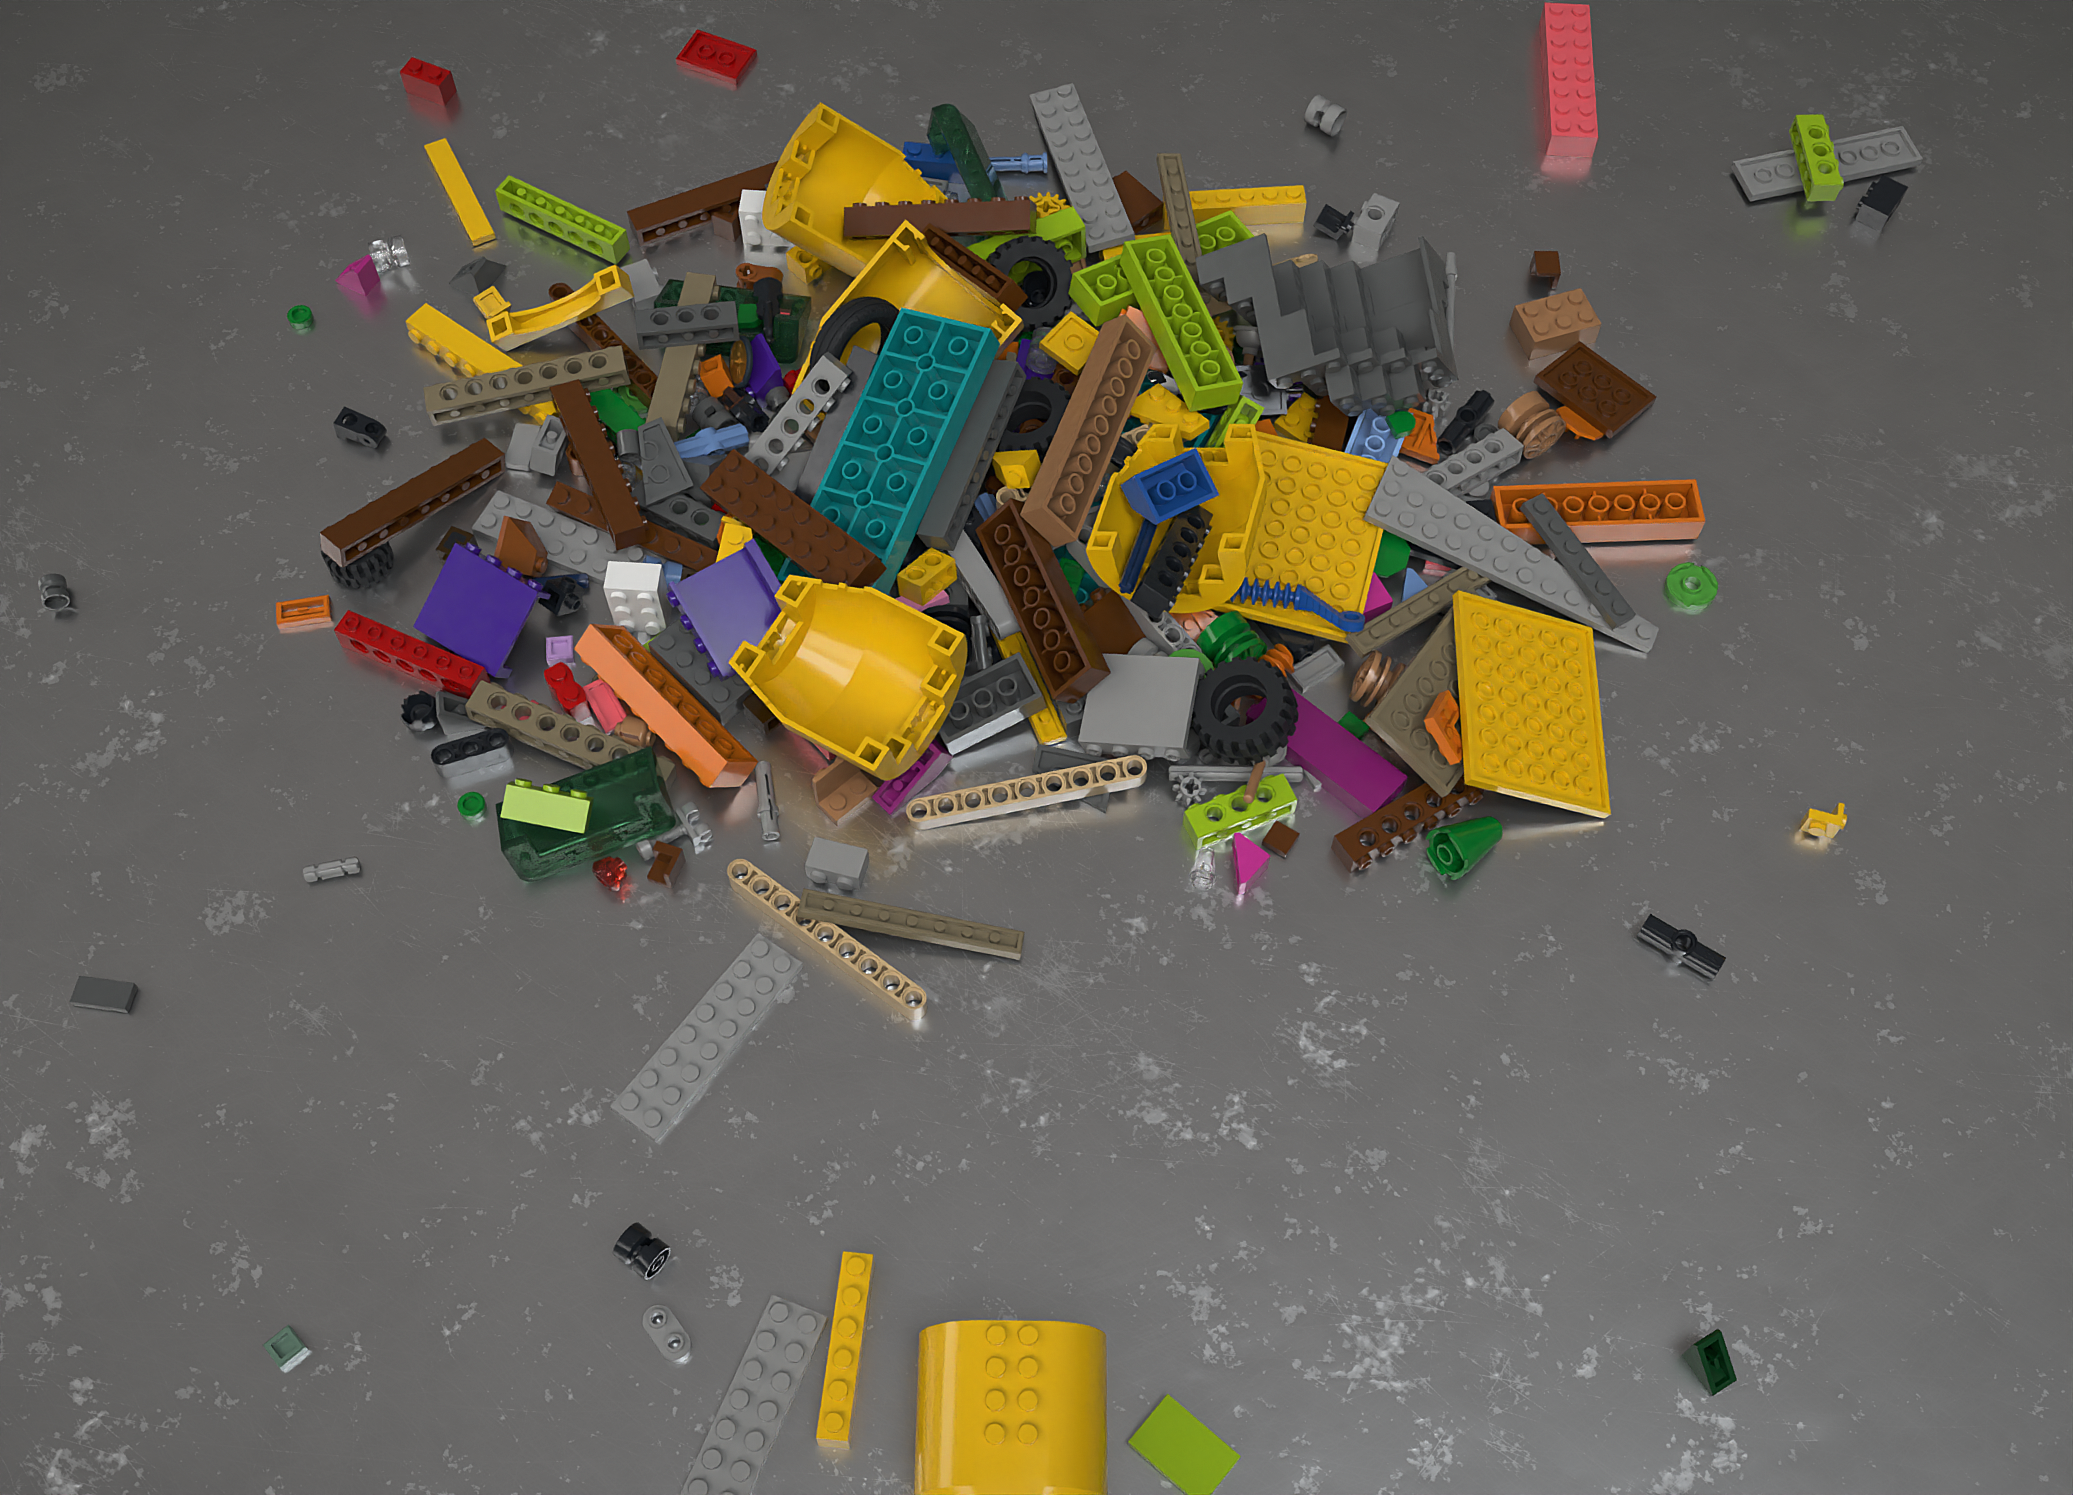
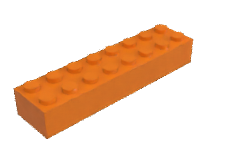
M1696 479L1493 486L1490 496L1496 516V523L1530 545L1546 544V542L1520 510V507L1524 502L1542 493L1581 543L1698 539L1706 522Z
M590 624L574 648L581 656L582 662L591 666L598 673V678L608 683L614 689V694L631 707L632 713L642 718L648 724L647 727L651 732L659 735L665 741V746L682 759L684 766L693 770L700 777L699 780L703 785L709 788L742 786L759 761L624 626Z

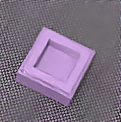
M573 635L546 638V659L548 665L559 662H575Z

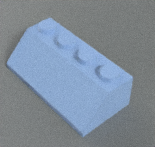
M1370 408L1364 410L1358 416L1344 453L1389 463L1392 455L1398 456L1405 437L1395 439L1385 421L1386 416H1378Z

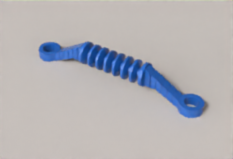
M1245 577L1238 591L1230 598V601L1234 602L1236 596L1240 595L1241 603L1244 604L1247 597L1250 596L1252 605H1255L1257 599L1261 598L1262 606H1266L1268 600L1272 599L1273 608H1276L1279 600H1281L1284 609H1287L1289 603L1293 602L1295 611H1313L1341 630L1360 632L1364 629L1365 616L1355 611L1339 613L1325 601L1320 600L1311 591H1308L1302 584H1298L1295 591H1291V585L1287 582L1284 590H1281L1280 582L1277 581L1272 589L1270 588L1269 580H1266L1263 587H1260L1259 580L1255 578L1252 586H1249L1248 577Z

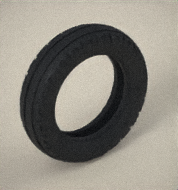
M869 296L856 298L843 304L826 320L821 327L822 330L819 331L815 339L816 342L813 344L810 356V371L827 352L840 361L850 339L860 329L872 323H878L880 326L881 341L877 355H880L900 311L884 299ZM820 379L819 387L823 391H829L830 385L828 381Z

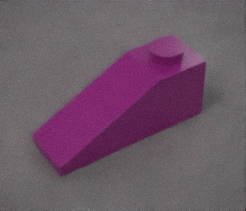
M933 739L921 757L906 772L895 779L886 780L872 798L889 815H893L931 783L954 756L937 740Z

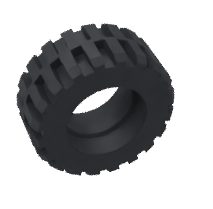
M1021 236L1009 240L995 248V251L989 254L986 259L989 264L1007 276L1010 269L1022 261H1031L1037 264L1045 273L1048 289L1044 301L1031 308L1020 306L1015 312L1023 320L1024 328L1020 332L1037 331L1054 325L1056 321L1061 320L1065 316L1064 312L1070 309L1073 303L1070 301L1071 296L1069 295L1072 279L1070 267H1073L1071 260L1065 259L1064 255L1066 253L1062 248L1057 249L1054 247V242L1051 240L1044 241L1039 236Z
M1040 377L1026 379L996 452L1037 450L1042 465L1071 399L1070 393L1057 382L1054 384V381L1044 378L1041 380ZM1036 418L1048 419L1037 430L1029 433H1013L1025 421Z
M1247 656L1246 660H1242L1241 657H1234L1231 662L1226 663L1224 660L1218 663L1219 667L1214 670L1210 668L1204 673L1206 678L1204 680L1199 679L1191 718V723L1205 748L1217 759L1223 758L1224 762L1234 764L1236 760L1239 765H1248L1249 761L1253 760L1257 764L1263 762V757L1269 755L1271 758L1276 755V750L1279 747L1284 748L1288 744V735H1294L1296 730L1294 723L1298 721L1299 716L1296 709L1298 707L1297 700L1282 671L1278 667L1272 666L1269 661L1261 659L1258 662L1256 657ZM1247 695H1258L1267 699L1264 711L1253 722L1239 727L1227 726L1221 723L1224 711L1234 700Z

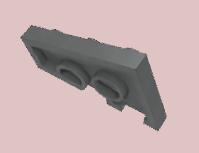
M662 417L639 426L638 435L646 508L693 489L692 480Z
M1038 744L1032 772L1037 775L1112 759ZM1106 772L1101 775V778L1105 781H1110L1114 779L1115 775ZM1078 778L1074 783L1077 786H1084L1088 783V780ZM1052 783V784L1056 785L1057 787L1061 788V786H1060L1059 784H1057V783ZM1111 792L1079 799L1106 814Z

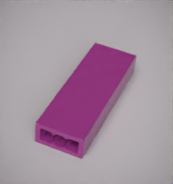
M1292 689L1297 700L1298 707L1296 709L1299 716L1298 721L1294 723L1296 726L1294 735H1288L1287 737L1289 742L1284 758L1292 765L1301 766L1322 783L1321 787L1362 819L1390 804L1404 790L1408 776ZM1263 697L1262 701L1258 704H1252L1245 714L1247 716L1246 725L1256 720L1262 714L1267 703L1266 698Z

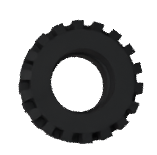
M388 541L343 568L321 550V555L335 581L338 583L342 582L343 586L346 587L352 585L353 588H360V585L368 587L371 582L377 583L381 581L380 577H385L388 574L387 569L392 567L393 563L391 560L394 559L392 548Z

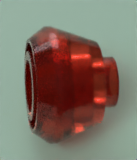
M608 856L595 861L592 865V872L600 883L611 892L621 890L628 876L625 872L628 869L627 865L618 856L615 858Z

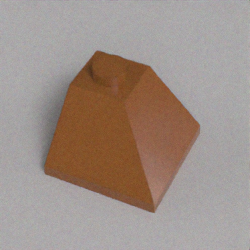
M504 516L494 556L502 560L501 565L505 568L509 566L519 570L524 575L542 577L548 566V552L532 523Z

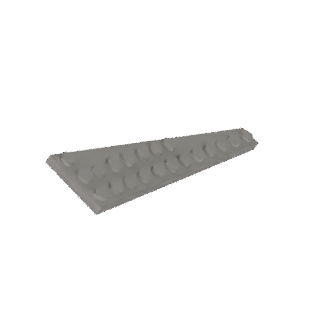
M1392 455L1363 520L1472 570L1483 577H1487L1502 586L1642 652L1648 653L1652 649L1659 630L1658 627L1636 614L1632 620L1612 630L1564 566Z

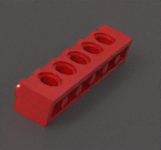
M350 610L346 612L334 629L342 647L459 697L470 699L481 680L489 684L491 683L485 667Z

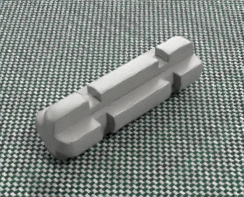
M354 856L345 858V861L339 859L319 863L317 867H315V864L308 865L303 868V875L307 882L317 881L319 877L327 879L343 876L345 872H348V874L358 873L360 871V862Z

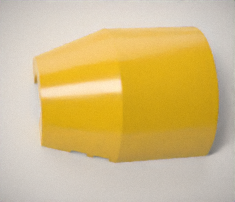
M820 102L797 128L774 169L764 198L762 220L765 228L843 273L856 278L888 239L850 240L844 237V207H852L853 203H866L867 206H875L876 202H888L890 205H898L899 201H911L913 204H921L922 200H934L936 203H944V200L948 198L935 185L930 186L920 176L922 172L919 169L914 170L904 160L906 156L900 150Z
M1153 424L1138 442V450L1134 455L1125 458V466L1119 473L1114 472L1112 474L1086 547L1088 559L1098 576L1112 590L1128 600H1131L1172 518L1157 525L1133 593L1122 594L1119 582L1144 517L1131 508L1120 485L1136 474L1194 449L1184 448L1179 424ZM1229 424L1224 439L1225 448H1196L1219 495L1199 504L1213 514L1209 523L1212 529L1204 539L1205 543L1197 553L1198 557L1190 567L1191 572L1183 582V588L1175 597L1177 600L1169 611L1170 613H1194L1217 607L1229 600L1242 585L1267 497L1266 478L1255 424Z
M789 575L774 596L781 612L757 647L743 641L728 663L785 728L881 780L895 779L906 772L929 747L954 703L966 666L967 640L965 634L872 587L864 586V589L848 587L846 583L839 582V585L823 583L821 579Z

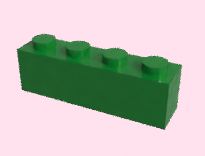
M611 388L590 393L592 400L590 405H595L600 420L597 421L599 424H604L608 438L616 445L617 432L625 429L638 431V427L645 424L646 418L642 419L632 405L628 406L618 392L614 393Z

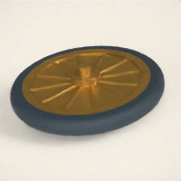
M740 335V340L733 342L729 355V372L733 385L736 388H744L747 385L753 367L751 343L746 336Z

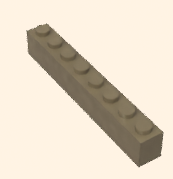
M687 272L678 306L707 304L719 301L721 287L717 286L716 275ZM706 344L666 347L645 424L662 417L673 442L679 441L680 433L684 434L685 414H689L691 410L690 396L691 394L694 395L696 391L695 377L700 375V358L705 356Z

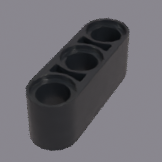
M493 728L440 744L432 750L431 759L440 776L452 778L505 762L513 756L514 747L507 731L502 728ZM503 743L501 746L495 747L497 744ZM450 759L448 762L442 763L444 760Z

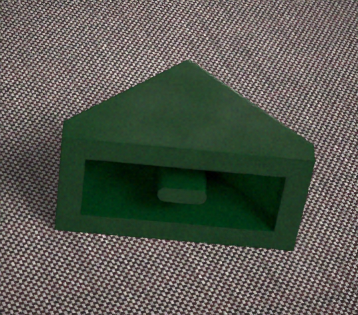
M1719 1329L1694 1343L1682 1354L1685 1361L1712 1396L1737 1381L1722 1331Z

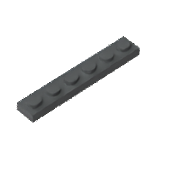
M1542 493L1524 502L1520 510L1612 630L1632 620L1636 613L1545 495Z

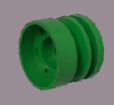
M1231 611L1216 618L1203 630L1196 642L1202 653L1213 662L1215 669L1219 667L1218 663L1224 660L1226 663L1231 662L1234 657H1241L1242 660H1246L1247 656L1256 657L1258 660L1259 657L1266 654L1268 647L1255 631H1250L1251 626L1238 611Z

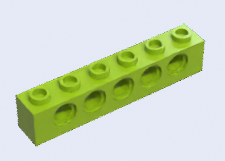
M508 175L495 190L500 210L616 265L630 250L626 229Z

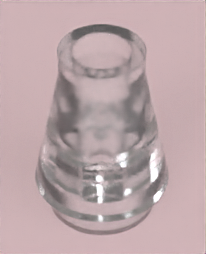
M1209 847L1199 849V854L1189 874L1191 884L1197 889H1210L1217 880L1215 851Z

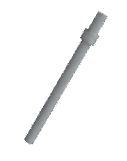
M1449 252L1446 254L1445 267L1449 288L1445 289L1448 306L1445 307V318L1454 355L1455 281L1458 278V269L1455 267L1456 254Z

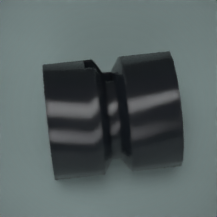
M636 1222L629 1226L620 1236L613 1248V1254L626 1265L633 1264L632 1269L645 1280H649L664 1266L670 1256L671 1248L658 1237L651 1239L652 1233L639 1222Z

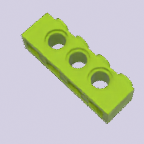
M1823 114L1795 115L1789 134L1807 201H1835L1839 191L1843 189L1844 181L1843 177L1839 174L1838 159H1835L1833 152L1834 143L1830 141L1829 125L1825 123Z
M1240 394L1236 404L1228 405L1204 448H1225L1224 439L1229 424H1256L1265 408Z
M1282 773L1277 776L1269 775L1263 778L1259 783L1254 801L1250 804L1243 800L1247 787L1246 784L1230 794H1219L1209 802L1204 804L1196 803L1188 807L1184 811L1182 824L1195 849H1202L1234 836V833H1243L1294 813L1298 799L1285 775ZM1258 798H1266L1268 802H1261ZM1240 807L1244 811L1238 812L1235 811L1233 808ZM1217 817L1219 821H1211L1208 818Z

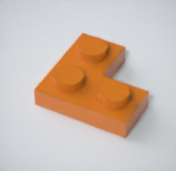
M1446 690L1438 694L1424 722L1427 731L1432 734L1437 742L1440 753L1446 757L1450 765L1459 763L1463 757L1462 738L1454 726L1460 716V708L1450 691Z

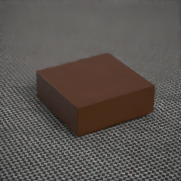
M1276 820L1263 839L1262 845L1286 858L1298 840L1300 833Z

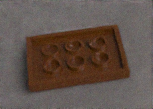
M1580 341L1539 372L1533 381L1610 439L1654 404L1657 396Z

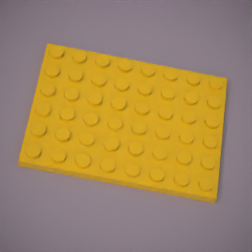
M1256 431L1266 478L1267 497L1245 577H1248L1249 586H1252L1255 578L1259 580L1260 587H1263L1265 581L1269 580L1270 588L1272 589L1277 581L1280 582L1281 590H1284L1287 582L1291 585V591H1295L1297 585L1302 584L1308 591H1311L1320 600L1325 601L1339 613L1355 611L1363 614L1383 533L1382 528L1363 520L1388 463ZM1237 595L1234 602H1231L1229 599L1223 604L1211 608L1224 613L1238 611L1244 618L1347 644L1348 642L1345 638L1347 634L1351 633L1341 630L1313 611H1295L1293 602H1290L1287 609H1284L1282 601L1279 600L1276 608H1273L1272 599L1268 600L1266 606H1262L1261 598H1258L1255 605H1252L1251 597L1248 596L1243 604L1241 603L1240 595Z
M1458 590L1452 597L1465 784L1605 819L1611 815L1593 629Z

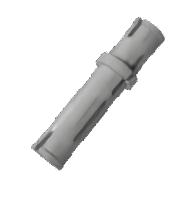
M759 761L754 768L759 802L757 816L761 819L762 838L769 841L775 840L780 836L777 821L779 808L775 805L771 763Z

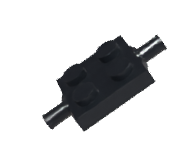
M1265 365L1235 366L1238 372L1242 371L1248 374L1242 378L1243 386L1240 394L1265 408L1261 416L1286 415L1289 394L1304 393V389H1294L1303 388V383L1293 384L1286 389L1274 387L1268 381Z

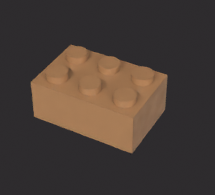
M1581 288L1515 305L1509 323L1529 361L1567 351L1579 341L1584 345L1595 343L1602 325Z

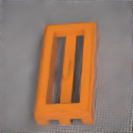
M323 595L276 602L278 628L284 629L332 621L330 596ZM324 605V606H322V607H316V608H309V609H308V607ZM297 609L296 611L283 612L287 610Z

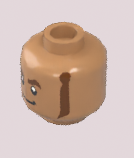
M633 715L625 717L622 723L618 722L614 731V735L622 738L625 743L634 747L639 745L645 749H651L654 746L657 734L648 729V724L642 718Z

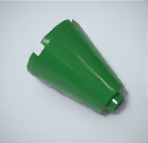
M1485 816L1431 830L1426 836V840L1429 839L1430 846L1426 848L1431 864L1441 875L1448 874L1451 876V880L1462 878L1502 839V825L1497 819Z

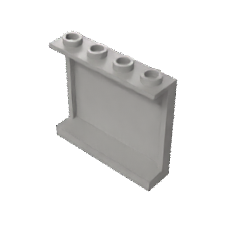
M1103 654L1111 674L1087 694L1078 739L1085 753L1092 756L1112 754L1120 758L1127 757L1128 755H1137L1143 759L1164 757L1171 761H1179L1180 758L1189 759L1190 754L1186 749L1198 679L1204 680L1205 668L1200 659Z

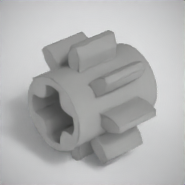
M1428 388L1425 395L1426 401L1419 403L1423 405L1421 411L1433 415V418H1443L1445 411L1450 410L1452 403L1448 401L1450 394L1445 393L1440 388Z
M1190 772L1186 778L1179 775L1177 779L1180 785L1175 784L1172 786L1173 791H1178L1175 801L1182 800L1185 802L1186 807L1193 801L1200 803L1201 798L1198 794L1204 795L1207 792V789L1201 788L1203 777L1197 779L1193 777V772ZM1186 785H1191L1192 794H1187Z

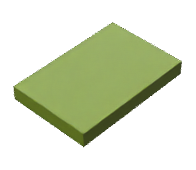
M1169 1394L1164 1397L1128 1441V1445L1185 1495H1211L1241 1458L1238 1453Z

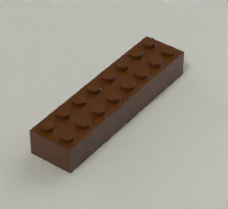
M734 448L700 487L712 502L746 527L752 528V532L811 578L821 579L823 583L839 585L840 582L846 583L848 587L864 589V586L872 587L887 569L873 552Z
M1010 498L976 529V533L1052 698L1074 704L1111 674V671L1050 543L1020 515L1025 502Z

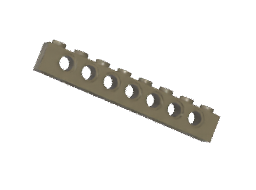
M616 346L592 352H583L569 357H560L541 363L536 362L531 365L509 368L499 372L485 373L480 376L461 378L452 382L438 383L423 387L427 414L433 426L552 401L550 387L577 379L580 380L583 388H588L589 393L631 384L623 348L622 346Z
M481 680L465 705L469 719L492 729L502 728L512 738L661 803L677 777L676 765L669 758L664 756L657 757L650 754L642 746L636 745L634 747L627 744L619 736L604 734L591 724H581L568 714H558L545 704H535L520 693L512 694L497 683L491 682L489 684ZM500 705L506 706V707H504L503 709H500V710L495 709L496 707H498V706H500ZM522 716H530L526 720H519ZM548 726L554 727L552 730L549 731L543 730L545 727ZM570 737H578L575 741H567ZM596 747H601V748H603V749H602L601 751H599V752H592V751H591L593 748H596ZM618 758L627 759L622 763L615 762ZM644 768L651 769L648 773L640 772Z

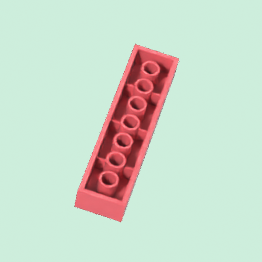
M1545 2L1539 22L1546 155L1592 158L1598 141L1590 7L1583 4Z

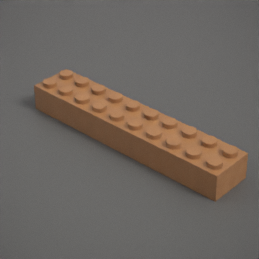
M1125 314L1103 323L1020 513L1053 547L1077 540L1157 349Z

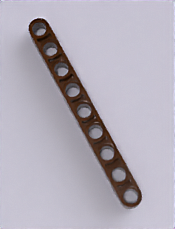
M556 283L549 288L551 303L574 293L565 283ZM596 313L567 325L591 351L622 346L631 384L625 386L649 410L658 376Z

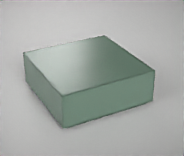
M289 1324L263 1344L266 1351L282 1371L308 1351V1348Z

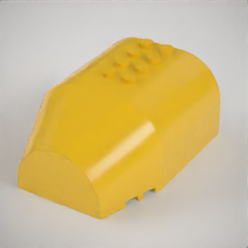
M905 219L822 317L817 335L822 330L821 327L826 320L843 304L853 299L867 296L884 299L893 304L899 311L902 307L990 328L1000 343L994 357L996 360L1024 328L1023 320L1005 304H1002L999 309L952 270L929 247L925 236ZM872 323L860 329L847 343L840 362L846 366L854 345L877 354L881 341L879 324ZM815 340L812 341L811 350L805 364L802 366L792 394L810 373V356L813 344L816 342ZM804 399L803 404L810 411H814L813 402L809 399ZM822 410L817 417L824 421L827 412Z
M964 1320L940 1323L923 1329L919 1333L914 1495H1108L1106 1334L1092 1326L1062 1321Z

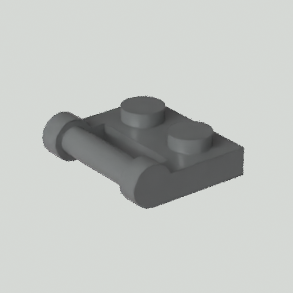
M986 615L972 616L970 621L976 657V670H982L992 666L993 663L991 647H987L986 637L990 636Z

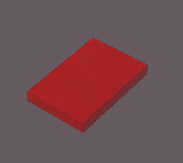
M697 29L677 56L676 64L737 85L756 58L757 50Z

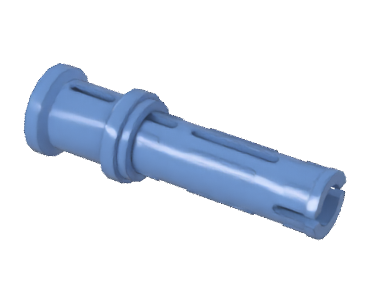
M1043 152L1042 155H1028V153H1024L1016 157H977L978 172L1022 171V173L1028 174L1029 171H1043L1048 173L1047 152Z

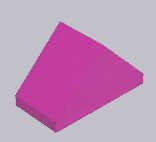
M367 254L350 263L335 281L348 289L367 296L380 281L372 257Z
M1375 572L1372 575L1363 612L1365 624L1390 610L1393 604V599Z
M1234 833L1232 850L1238 895H1243L1268 868L1270 855L1241 833Z

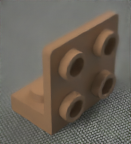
M838 756L830 766L820 769L812 779L816 806L836 826L840 825L870 801L878 790L860 771L859 767Z

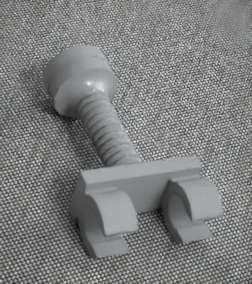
M689 802L681 809L675 810L676 818L680 823L677 827L672 828V830L670 829V831L668 830L665 834L658 835L655 839L648 840L644 836L635 841L636 848L644 861L654 857L652 849L657 840L669 843L671 840L673 841V839L678 838V836L687 834L693 846H696L699 842H704L713 836L711 833L712 829L708 823H702L694 829L690 826L688 821H692L700 815L695 802Z

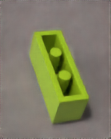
M516 778L515 782L511 781L506 785L500 817L584 834L589 827L594 797L587 796L588 792L571 789L569 793L559 791L560 786L543 784V787L532 785L531 780Z

